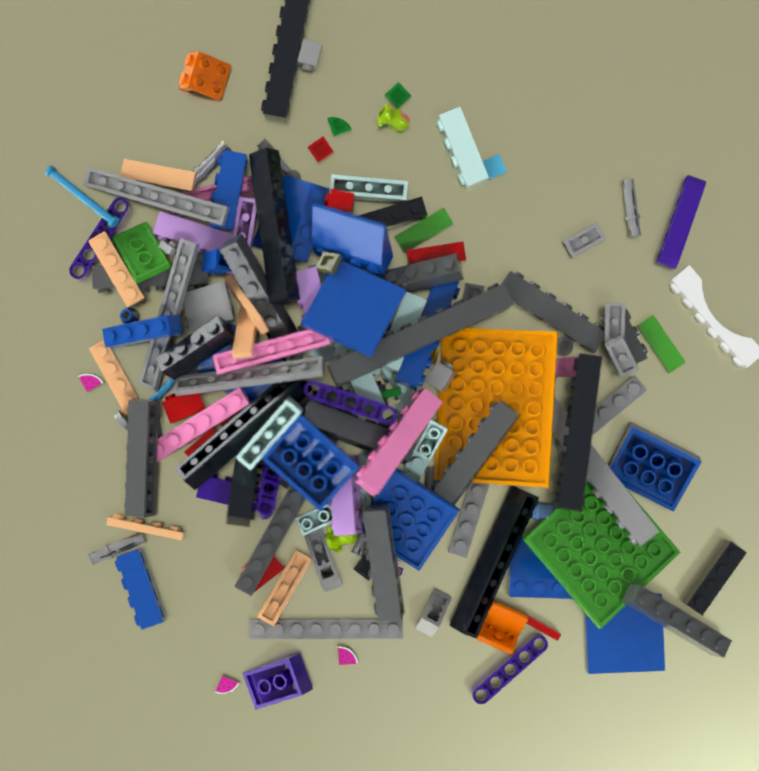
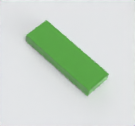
M442 208L397 234L395 239L405 253L406 250H411L454 223L445 208Z
M654 315L637 325L668 373L686 363Z

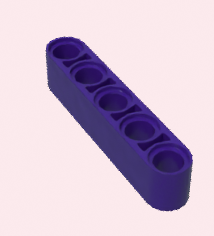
M687 175L658 255L657 263L676 269L704 192L706 181Z
M118 197L113 200L107 212L113 217H118L119 223L114 228H108L107 221L101 218L69 268V273L73 278L85 280L92 272V266H95L99 259L95 252L93 259H86V253L93 250L88 241L104 231L112 241L111 237L117 234L131 212V204L126 199ZM119 203L126 204V208L122 212L117 210ZM82 266L84 269L81 276H77L75 273L76 268Z
M309 381L304 388L306 396L311 399L385 424L393 423L397 417L395 409L389 405L318 381ZM310 384H316L319 387L317 394H309L307 389ZM328 391H336L338 396L335 401H329L326 398ZM354 397L356 399L355 406L347 407L345 405L346 398ZM367 403H372L375 407L374 411L370 414L365 413L363 410L364 405ZM386 409L393 411V417L390 420H385L382 417V413Z
M266 462L256 504V515L260 519L271 517L280 481L278 473L276 475L268 474L267 470L271 467ZM269 486L274 492L267 494L263 488ZM267 505L270 511L263 513L260 510V506Z
M540 633L531 635L514 650L512 655L510 654L472 688L474 701L478 704H485L546 651L548 647L546 638ZM538 638L543 639V645L539 648L534 647V641ZM523 651L529 653V657L526 660L519 659V654ZM508 664L515 666L514 671L511 673H507L504 670ZM493 677L500 678V683L496 686L490 684V680ZM478 690L486 691V695L483 698L476 697Z

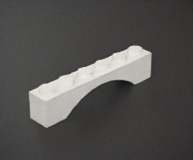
M690 265L686 266L669 281L671 290L676 295L680 294L684 299L682 300L683 304L688 309L692 308L696 313L695 318L709 328L707 330L714 339L717 338L721 342L719 345L724 352H729L733 356L732 361L737 367L748 368L759 358V346L752 338L743 337L729 331L714 318L704 299L702 279Z

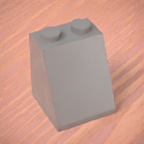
M225 281L186 292L182 310H185L187 316L184 317L186 329L190 328L191 332L196 331L217 316L226 322L237 321L229 287Z

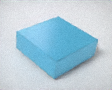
M500 154L482 161L489 180L507 172Z

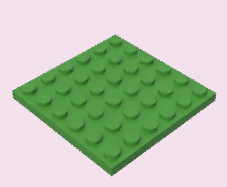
M587 482L582 512L556 508L523 540L598 629H601L626 605L622 600L630 584L645 587L681 552L639 503L638 505L659 532L640 547L638 544L634 546L627 537L629 535L625 528L622 530L615 522L617 517L614 513H608L603 506L605 504L604 500L601 497L598 499L591 490L593 486L590 482Z

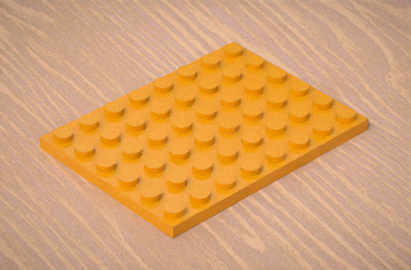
M466 328L442 339L441 362L447 361L454 366L453 370L457 374L445 392L439 390V399L443 403L438 408L437 422L447 427L448 430L435 451L434 480H442L446 467L449 464L453 465L456 461L454 457L461 448L464 450L468 444L466 443L468 437L478 431L479 427L477 426L484 417L487 419L491 413L489 411L491 406L495 402L503 401L521 414V416L472 483L550 487L558 332Z

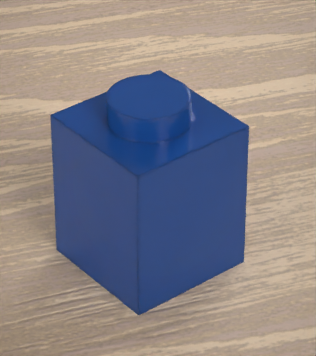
M220 249L203 253L202 272L215 275L232 272Z

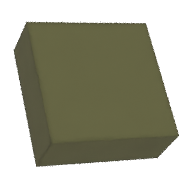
M323 251L315 268L318 272L335 274L342 257L340 254Z

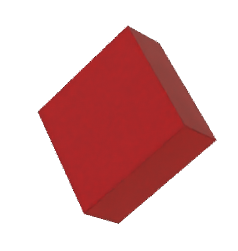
M324 136L308 146L309 151L318 164L334 153Z

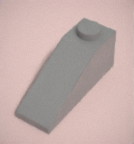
M322 528L304 535L324 591L328 592L343 586Z

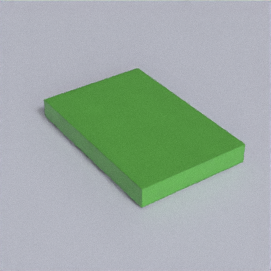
M147 222L111 237L136 284L171 268L163 250L158 247L159 243Z

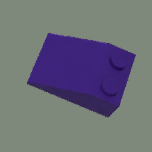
M300 653L243 673L255 710L302 696L313 690Z

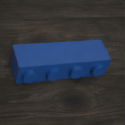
M224 150L223 155H219L218 166H221L220 173H216L214 184L217 185L216 193H212L211 202L229 207L230 209L225 226L210 223L212 228L233 232L248 156L245 153Z
M165 315L102 329L105 348L121 347L182 334L180 315Z
M141 548L117 556L115 565L118 572L121 571L123 579H121L123 588L128 590L130 596L128 597L130 607L135 610L136 615H134L136 625L140 626L141 630L163 623L166 618Z

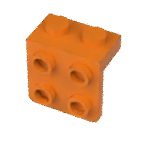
M200 51L189 52L184 61V71L179 77V89L195 91L212 99L221 100L231 65Z
M493 602L476 640L512 655L518 636L529 617L501 603Z

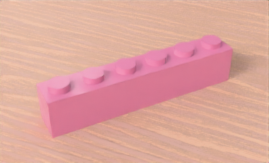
M426 388L420 391L416 390L410 397L411 403L402 408L399 413L401 417L389 426L390 432L379 440L378 449L376 451L373 450L369 454L366 466H361L357 471L356 475L358 477L354 482L370 495L374 496L381 491L443 403Z

